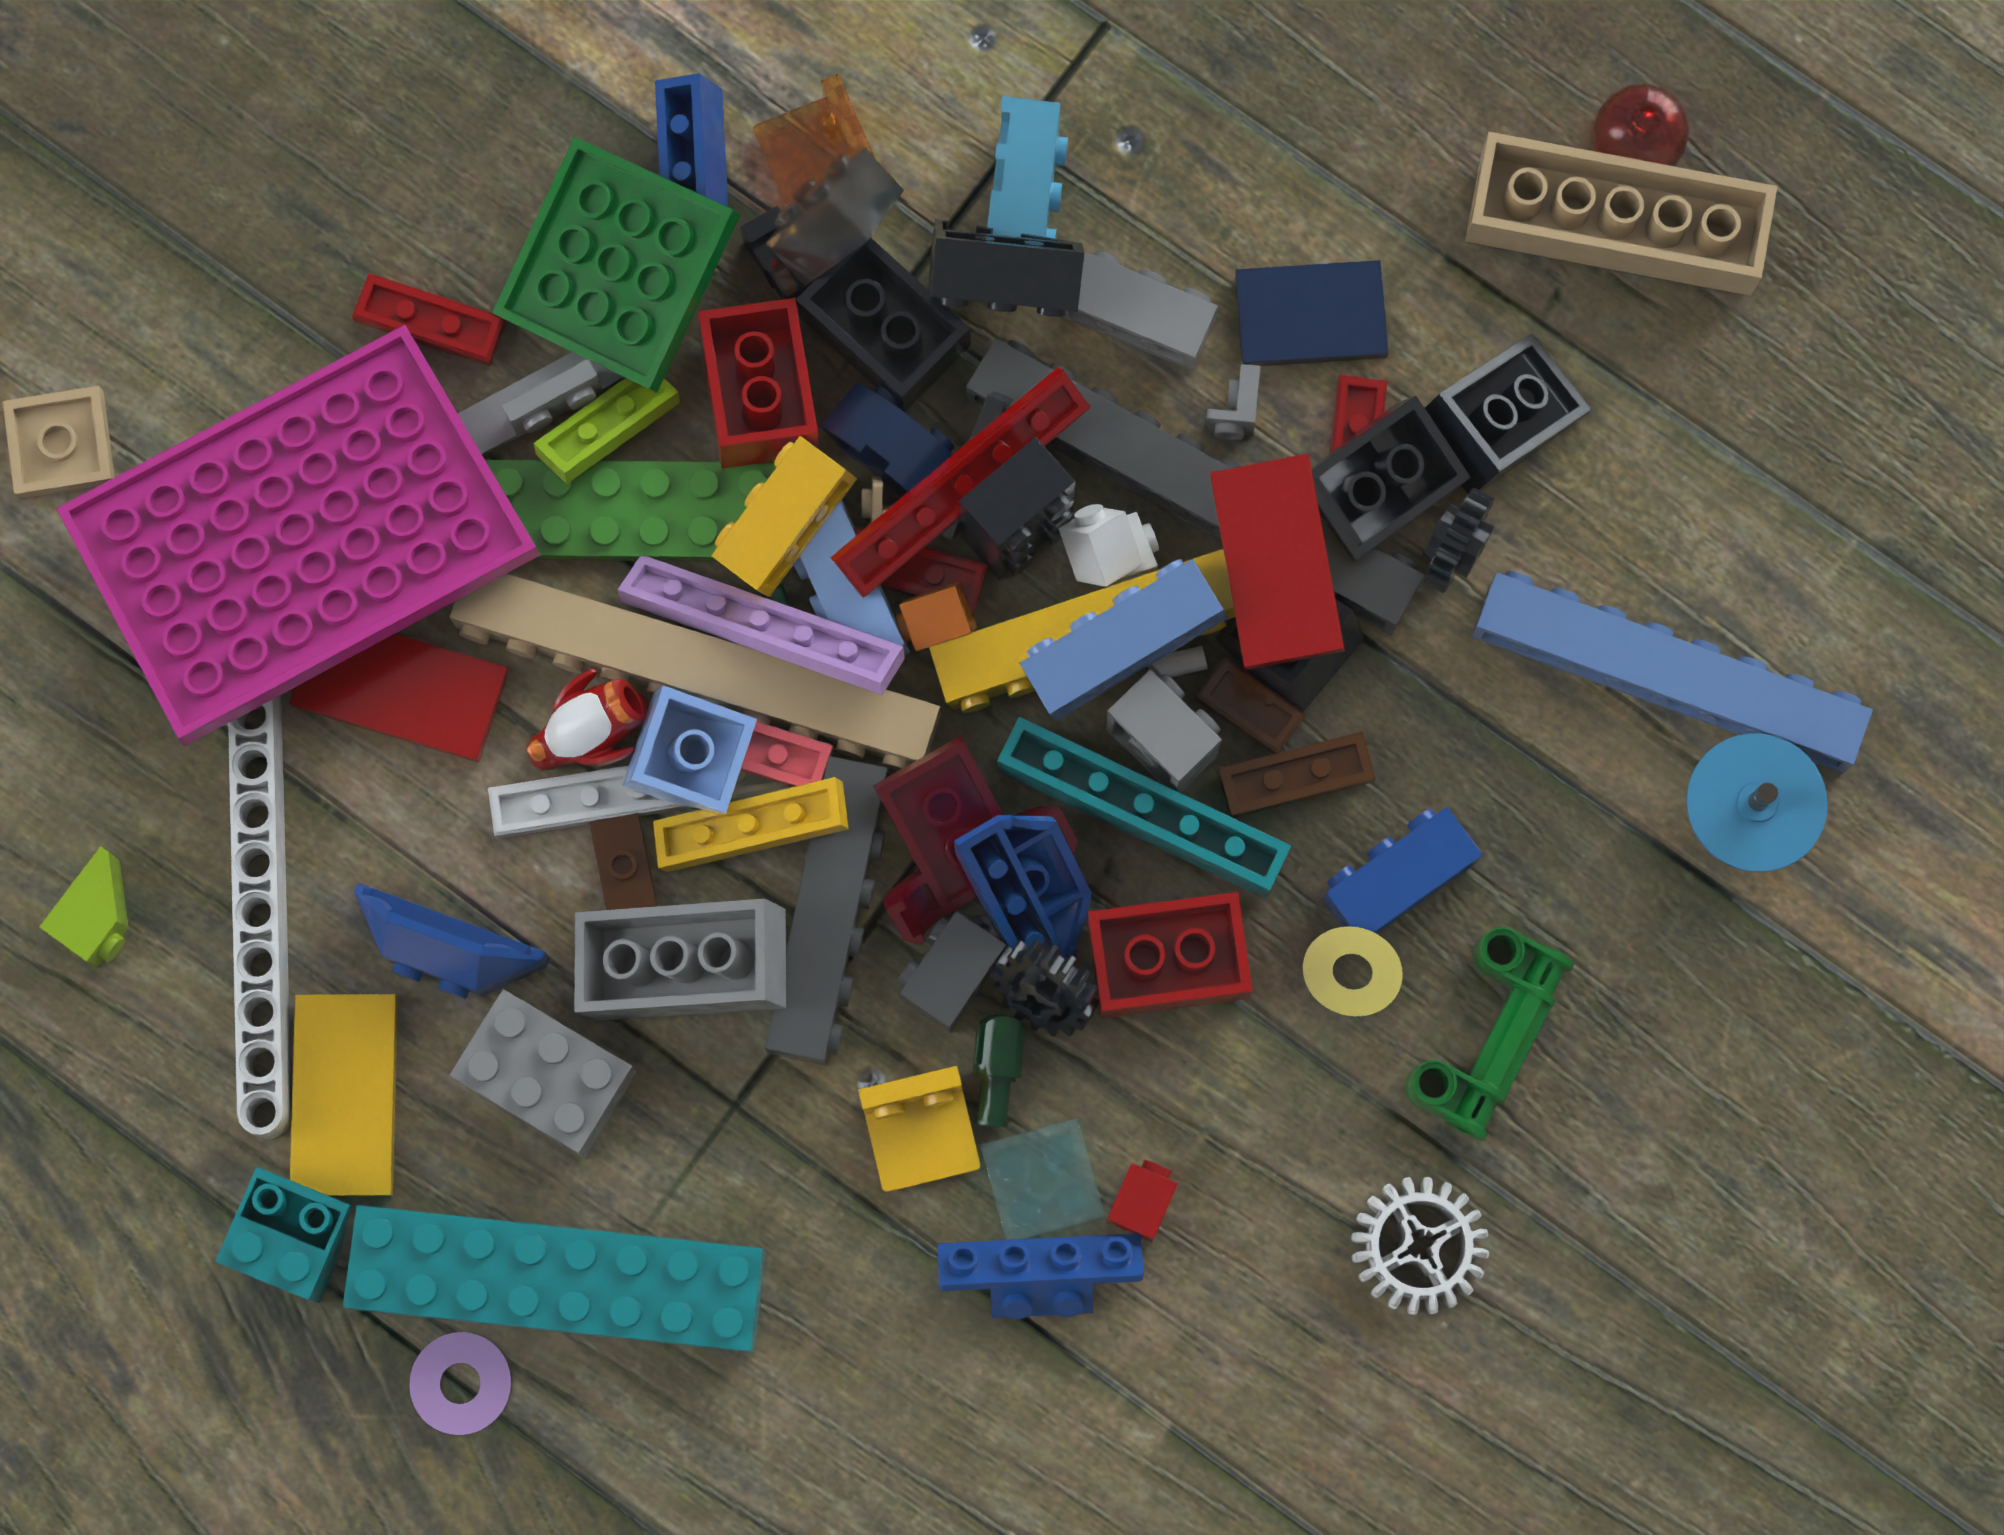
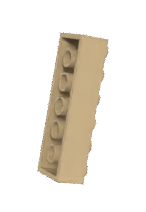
M1488 132L1481 152L1465 242L1751 296L1762 279L1777 186Z

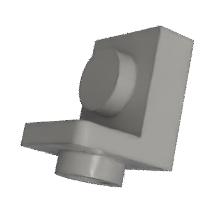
M1241 364L1239 380H1229L1227 408L1236 409V411L1207 409L1206 431L1215 432V437L1224 440H1241L1244 438V435L1253 436L1260 366Z

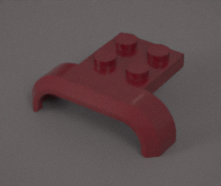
M960 737L873 785L875 792L918 868L917 871L899 882L884 899V907L901 938L904 941L919 945L926 941L924 935L935 922L977 898L955 854L954 840L997 815H1003L966 744ZM1037 806L1014 815L1053 817L1057 821L1074 855L1078 840L1058 806Z

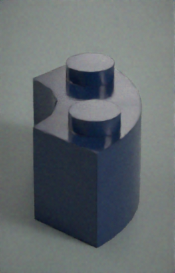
M857 382L820 427L848 457L859 462L876 476H881L882 481L902 498L953 455L951 451L955 446L937 429L932 428L928 432L909 415L899 409L901 406L900 401L887 389L879 386L873 391Z

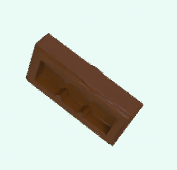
M1226 657L1196 696V700L1272 754L1281 751L1306 715Z
M634 813L589 823L606 910L658 906L639 814Z

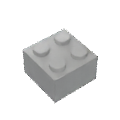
M1150 669L1107 711L1105 730L1158 783L1182 793L1217 758L1222 741L1217 735L1220 728L1206 712L1199 709L1194 713L1181 700L1185 694L1174 680L1166 674L1159 678Z

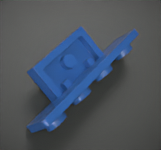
M1139 1234L941 1243L938 1245L939 1289L941 1291L991 1289L992 1318L1023 1319L1028 1316L1043 1315L1072 1317L1083 1313H1093V1284L1138 1282L1143 1280L1141 1236Z

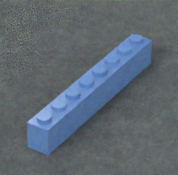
M1507 571L1505 575L1496 572L1491 581L1471 635L1472 638L1737 735L1760 733L1782 738L1801 749L1814 763L1841 773H1845L1854 765L1873 711L1871 708L1862 706V700L1859 697L1843 691H1833L1830 694L1813 688L1815 683L1801 675L1788 673L1783 677L1766 671L1768 666L1765 663L1751 657L1741 656L1736 660L1720 654L1721 649L1717 645L1704 640L1694 639L1692 643L1673 637V630L1658 623L1647 622L1643 626L1626 619L1627 614L1617 608L1600 605L1596 609L1580 603L1581 598L1568 590L1553 588L1552 592L1533 586V579L1518 572Z

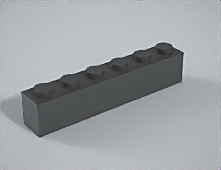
M831 756L828 757L824 779L836 777L843 781L849 829L810 839L786 949V1009H773L765 1044V1050L768 1054L827 1066L829 1054L838 1055L844 1026L836 1025L839 1006H849L854 977L846 976L850 956L859 958L865 928L857 927L860 909L870 908L875 880L867 878L871 859L880 861L886 832L879 831L878 825L881 811L886 812L873 785L889 777L888 769L885 767Z

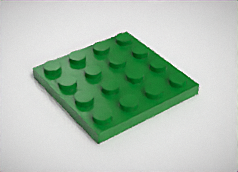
M573 137L492 313L650 390L658 392L741 214L588 142Z

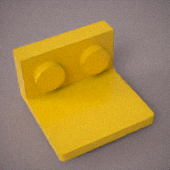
M957 1066L858 1089L884 1192H892L980 1169L979 1156Z

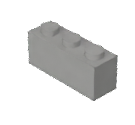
M1084 251L1078 311L1066 310V315L1063 318L1193 371L1216 320L1218 305L1211 303V298L1199 290L1185 288L1184 291L1167 285L1166 279L1155 272L1140 270L1138 273L1121 266L1122 262L1111 254L1102 251H1096L1095 254Z

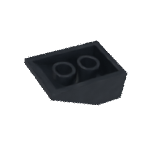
M1533 334L1525 337L1439 393L1425 407L1471 477L1461 484L1467 494L1473 488L1482 491L1592 410Z
M1417 396L1392 406L1312 467L1319 511L1352 561L1362 557L1471 478Z

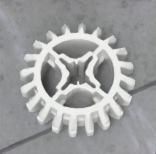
M1410 1177L1404 1178L1401 1183L1403 1192L1401 1196L1398 1195L1396 1189L1391 1184L1384 1186L1382 1190L1388 1203L1385 1205L1379 1198L1371 1196L1367 1200V1204L1376 1213L1375 1217L1366 1213H1359L1356 1217V1221L1360 1225L1369 1228L1368 1233L1354 1232L1351 1235L1352 1242L1366 1244V1251L1354 1253L1352 1261L1360 1263L1368 1260L1371 1267L1358 1275L1359 1280L1365 1282L1376 1276L1380 1283L1372 1289L1371 1295L1374 1298H1378L1386 1289L1392 1291L1393 1293L1388 1300V1308L1396 1309L1402 1297L1408 1298L1407 1313L1409 1315L1417 1314L1420 1300H1425L1428 1314H1436L1438 1312V1296H1441L1448 1308L1456 1306L1457 1299L1452 1289L1455 1287L1461 1294L1468 1296L1473 1292V1288L1464 1279V1276L1468 1275L1472 1278L1480 1279L1484 1275V1271L1480 1267L1471 1264L1472 1258L1482 1260L1489 1257L1488 1250L1474 1248L1473 1242L1487 1238L1488 1231L1486 1229L1471 1231L1469 1226L1470 1223L1475 1222L1481 1217L1480 1211L1474 1210L1464 1216L1459 1209L1468 1202L1469 1197L1466 1194H1461L1453 1203L1448 1201L1447 1198L1451 1192L1452 1185L1447 1182L1442 1184L1437 1195L1432 1194L1433 1182L1430 1177L1422 1179L1420 1192H1415L1414 1183ZM1419 1204L1430 1206L1443 1213L1450 1221L1435 1228L1426 1227L1417 1220L1415 1215H1411L1407 1205ZM1393 1213L1398 1222L1396 1226L1401 1235L1400 1244L1395 1251L1381 1258L1379 1250L1380 1232L1388 1216ZM1418 1232L1419 1238L1425 1235L1430 1238L1437 1233H1441V1237L1431 1242L1432 1245L1426 1249V1254L1429 1258L1425 1260L1420 1259V1253L1414 1257L1409 1254L1402 1259L1398 1258V1255L1408 1250V1246L1414 1242L1412 1233ZM1458 1234L1460 1242L1459 1260L1453 1273L1447 1279L1442 1270L1443 1265L1439 1257V1249L1447 1239ZM1404 1264H1413L1423 1272L1425 1277L1428 1276L1433 1287L1416 1288L1406 1285L1397 1280L1389 1271Z

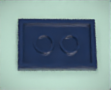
M1381 260L1235 270L1242 364L1271 366L1387 358L1388 342Z

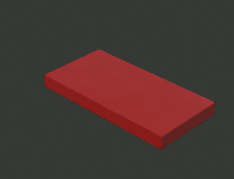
M1309 454L1210 472L1245 670L1344 652L1345 648Z
M393 634L296 686L289 705L292 708L479 763L510 670L506 666Z

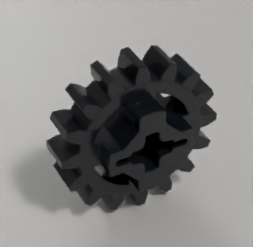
M1473 488L1465 498L1461 508L1452 503L1449 504L1423 552V556L1432 560L1424 576L1423 583L1444 593L1452 583L1456 573L1465 578L1468 577L1494 529V525L1485 520L1495 498Z
M1021 940L1017 941L1013 948L1008 946L1004 950L991 972V977L996 980L992 987L993 992L1004 995L1000 1002L1001 1006L1015 1009L1017 1012L1014 1018L1018 1021L1026 1018L1031 1021L1032 1030L1037 1031L1039 1027L1046 1028L1050 1036L1055 1037L1060 1029L1067 1036H1072L1076 1028L1082 1031L1099 1004V1000L1094 997L1098 991L1097 985L1086 982L1090 972L1085 969H1076L1073 966L1076 961L1074 956H1069L1066 959L1059 956V949L1055 945L1050 950H1044L1038 940H1034L1030 947Z

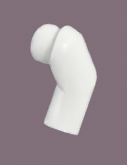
M1202 645L1180 651L1174 650L1148 666L1149 669L1160 677L1166 674L1170 678L1208 669Z

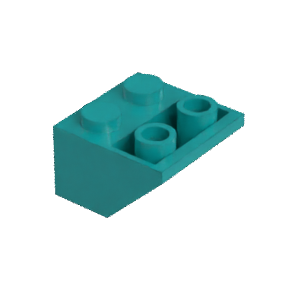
M256 1166L215 1262L309 1301L320 1303L340 1257L352 1205Z

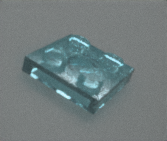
M1078 1118L980 1145L1006 1240L1028 1239L1105 1217Z

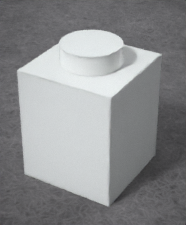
M1100 504L1089 505L1078 510L1074 515L1075 519L1058 528L1076 581L1107 587L1143 565L1125 511L1103 508Z

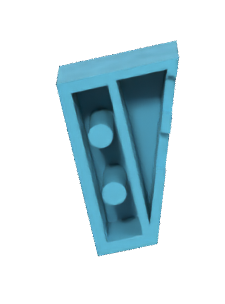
M1002 96L1000 111L1001 128L999 143L996 146V167L993 190L991 189L987 227L993 228V235L1020 237L1022 233L1056 239L1057 229L1048 228L1050 211L1059 212L1062 183L1054 182L1056 166L1065 167L1068 137H1060L1061 103Z

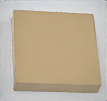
M100 386L3 401L14 495L18 499L97 487L115 477L104 391Z

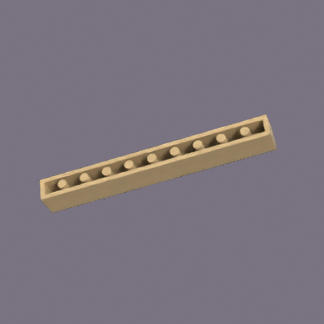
M505 574L456 600L449 617L455 627L461 629L459 635L467 640L479 644H487L489 638L507 644V651L530 659H534L535 653L554 658L552 664L570 672L581 673L582 667L591 670L595 669L601 672L599 678L605 682L616 679H624L628 683L631 681L647 686L646 693L651 696L660 687L666 686L756 718V722L769 726L771 724L807 738L820 739L836 744L835 751L842 755L863 759L866 753L882 758V765L897 772L929 754L941 717L939 705L889 690H885L883 695L739 644L509 574Z

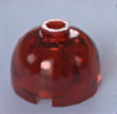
M1641 83L1627 85L1608 97L1597 111L1590 137L1596 152L1676 167L1685 153L1690 129L1687 112L1677 97L1663 87Z

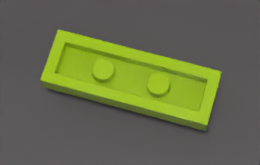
M624 378L534 442L535 454L568 484L680 403L679 391L665 378L658 392Z

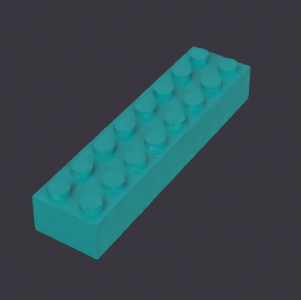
M356 1205L343 1308L364 1312L755 1353L766 1251L763 1248Z

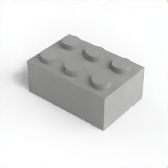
M502 989L449 1076L586 1158L638 1072L632 1065Z

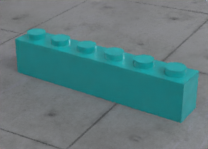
M1018 717L997 760V772L1264 899H1267L1291 848V845L1021 717Z

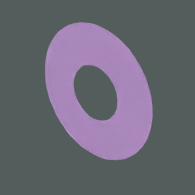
M467 1332L443 1335L428 1344L418 1355L410 1375V1395L418 1414L431 1427L454 1435L471 1434L490 1425L503 1411L511 1388L510 1370L501 1351L486 1338ZM456 1363L471 1365L480 1376L478 1394L474 1399L464 1404L450 1402L444 1397L440 1389V1379L443 1372L449 1366Z

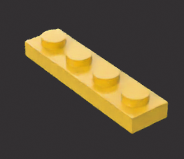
M836 777L730 802L726 814L700 809L653 821L658 868L666 873L849 829L843 781Z

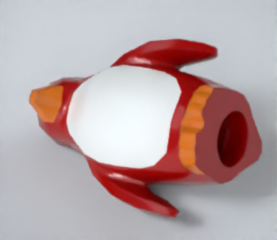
M595 669L576 676L560 692L546 726L529 740L526 749L529 760L536 768L544 771L553 770L560 765L566 764L606 766L632 755L635 752L634 747H625L617 750H612V748L644 721L648 707L645 697L624 679L608 681L584 691L597 675Z

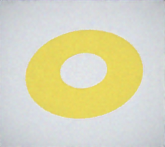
M1339 927L1321 934L1311 943L1303 961V975L1311 994L1323 1006L1342 1015L1366 1016L1381 1011L1395 999L1402 984V966L1396 951L1384 938L1364 928ZM1345 954H1357L1364 957L1372 967L1371 981L1365 987L1356 990L1341 986L1333 976L1335 961Z

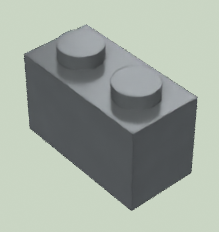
M957 911L950 921L942 917L937 922L926 940L932 947L921 962L913 958L897 982L903 986L899 993L900 999L949 1033H951L995 968V964L1006 949L1005 943Z

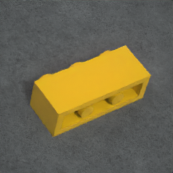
M801 436L798 437L795 443L789 442L782 448L774 461L776 469L765 483H758L750 491L744 503L747 508L736 523L730 522L722 529L715 541L717 548L711 555L743 581L767 597L771 596L857 480L854 475Z

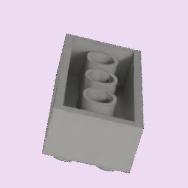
M765 898L575 912V1013L597 1021L786 1009V909Z

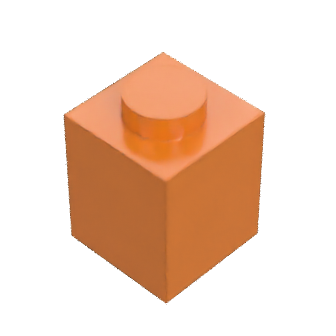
M961 581L906 599L899 604L902 613L896 615L902 638L905 642L912 641L915 651L972 633L977 628Z

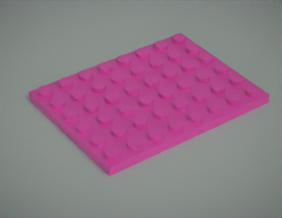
M406 325L56 508L174 732L184 747L540 556L533 540Z

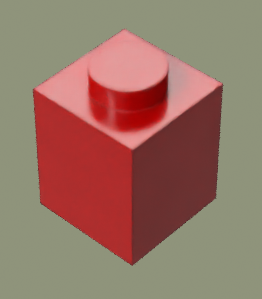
M1144 1160L1141 1167L1131 1163L1106 1222L1131 1234H1139L1142 1239L1152 1243L1178 1183L1169 1180L1172 1171L1148 1160Z

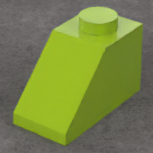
M101 846L39 926L86 962L99 968L103 961L108 963L117 956L125 943V938L122 936L129 928L120 859Z

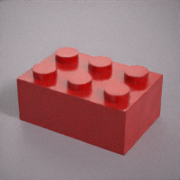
M790 298L698 311L700 340L721 469L774 462L782 448L789 442L795 443L799 436L818 448V428L796 299Z
M1238 892L1088 911L1087 925L1095 983L1098 987L1097 998L1099 1000L1100 1018L1250 998L1253 991Z

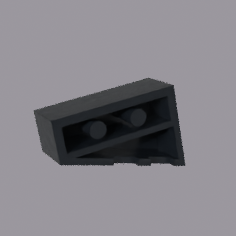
M935 219L929 269L930 297H939L940 304L952 307L968 306V300L988 302L989 309L1002 312L1017 311V305L1037 307L1036 312L1038 314L1051 317H1063L1066 315V310L1078 311L1085 254L1082 243L1022 233L1020 237L993 235V228L977 226L976 233L948 230L949 221Z

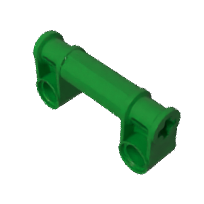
M1497 927L1484 934L1474 944L1472 951L1473 962L1476 968L1484 975L1511 988V991L1469 1074L1467 1075L1445 1062L1430 1060L1412 1069L1405 1081V1092L1410 1102L1444 1120L1446 1124L1455 1130L1479 1141H1485L1488 1135L1485 1128L1497 1104H1504L1517 1074L1550 1009L1553 1007L1555 999L1552 996L1564 972L1571 971L1574 966V962L1561 952L1539 944L1507 927ZM1490 940H1499L1507 945L1510 953L1507 964L1500 965L1494 963L1489 958L1487 946ZM1547 968V970H1546V972H1545V974H1544V976H1543V978H1542V980H1541V982H1540V984H1539V981H1540V979H1541V977H1542V975H1543L1545 969ZM1423 1072H1433L1441 1079L1443 1088L1438 1098L1427 1097L1422 1093L1419 1087V1079ZM1480 1100V1102H1479V1104H1478V1106H1477V1108H1476V1110H1475V1112H1474V1114H1473V1116H1472V1113H1473V1111H1474V1109H1475V1107H1476L1478 1101Z

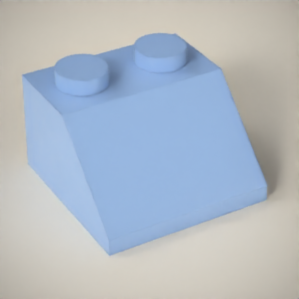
M662 686L652 695L635 746V752L632 755L622 786L670 803L726 814L757 719Z

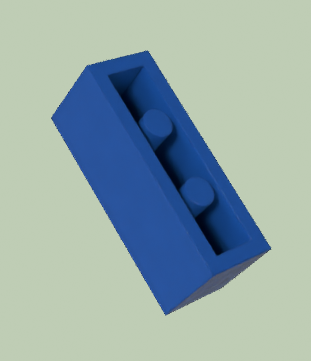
M700 73L656 80L659 176L728 207L722 89Z
M1448 807L1437 814L1431 808L1427 809L1406 825L1411 832L1396 843L1391 836L1386 838L1367 852V856L1371 860L1357 871H1354L1352 866L1349 865L1326 882L1330 890L1325 893L1322 900L1342 927H1359L1378 934L1480 860L1483 854Z

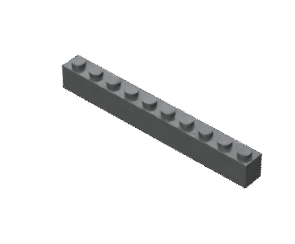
M997 338L994 339L966 386L967 401L982 409L987 395L996 391L1013 398L1010 405L1012 406L1057 367L1061 368L1091 408L1047 445L1222 542L1210 472L1241 467L1238 463L1224 457L1219 461L1202 452L1203 446L1191 437L1178 434L1176 438L1160 429V422L1151 415L1136 410L1133 414L1118 406V399L1106 390L1093 387L1091 391L1076 383L1075 375L1066 368L1054 363L1048 367L1033 359V352L1024 345L1013 340H1009L1006 344ZM1320 513L1335 599L1353 609L1356 617L1392 635L1418 590L1424 574L1417 571L1418 565L1410 558L1393 552L1390 556L1375 547L1356 561H1352Z

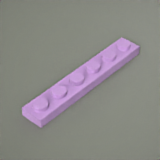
M640 556L617 589L620 602L880 695H883L905 659L904 649L901 645L647 556Z

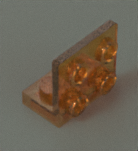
M839 73L821 80L823 98L758 123L753 127L756 139L788 212H795L878 178L876 158Z

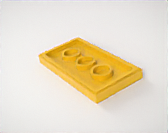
M396 994L295 995L290 1156L291 1181L330 1197L393 1196L398 996Z

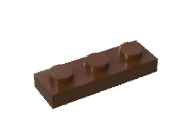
M1363 731L1218 769L1229 815L1232 818L1373 783L1376 779Z

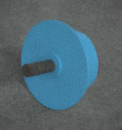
M1760 733L1737 735L1720 742L1710 749L1696 765L1690 777L1686 794L1689 822L1702 846L1722 863L1748 872L1775 871L1801 859L1819 839L1828 811L1825 784L1813 761L1794 744L1773 735Z

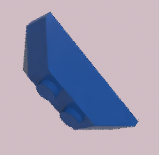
M997 815L954 840L955 854L1001 941L1006 944V948L1008 946L1013 948L1017 941L1020 940L1030 947L1034 940H1038L1044 950H1050L1055 945L1058 947L1059 956L1066 959L1069 956L1076 958L1078 951L1076 945L1084 928L1092 893L1057 821L1053 817Z
M357 883L354 890L381 955L394 964L391 972L415 982H420L422 975L441 981L438 987L439 990L466 1000L469 992L485 996L546 968L550 961V957L543 950L361 883Z

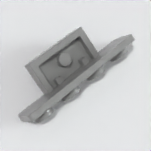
M571 352L461 411L458 415L482 456H485L526 433H534L543 429L555 417L570 409L576 410L586 406L595 399L596 395L613 387L625 377Z

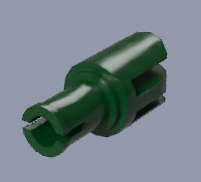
M988 1015L980 1021L976 1031L972 1073L977 1074V1079H981L978 1117L976 1119V1124L1008 1127L1007 1115L1011 1082H1016V1078H1021L1025 1044L1023 1024L1010 1016Z

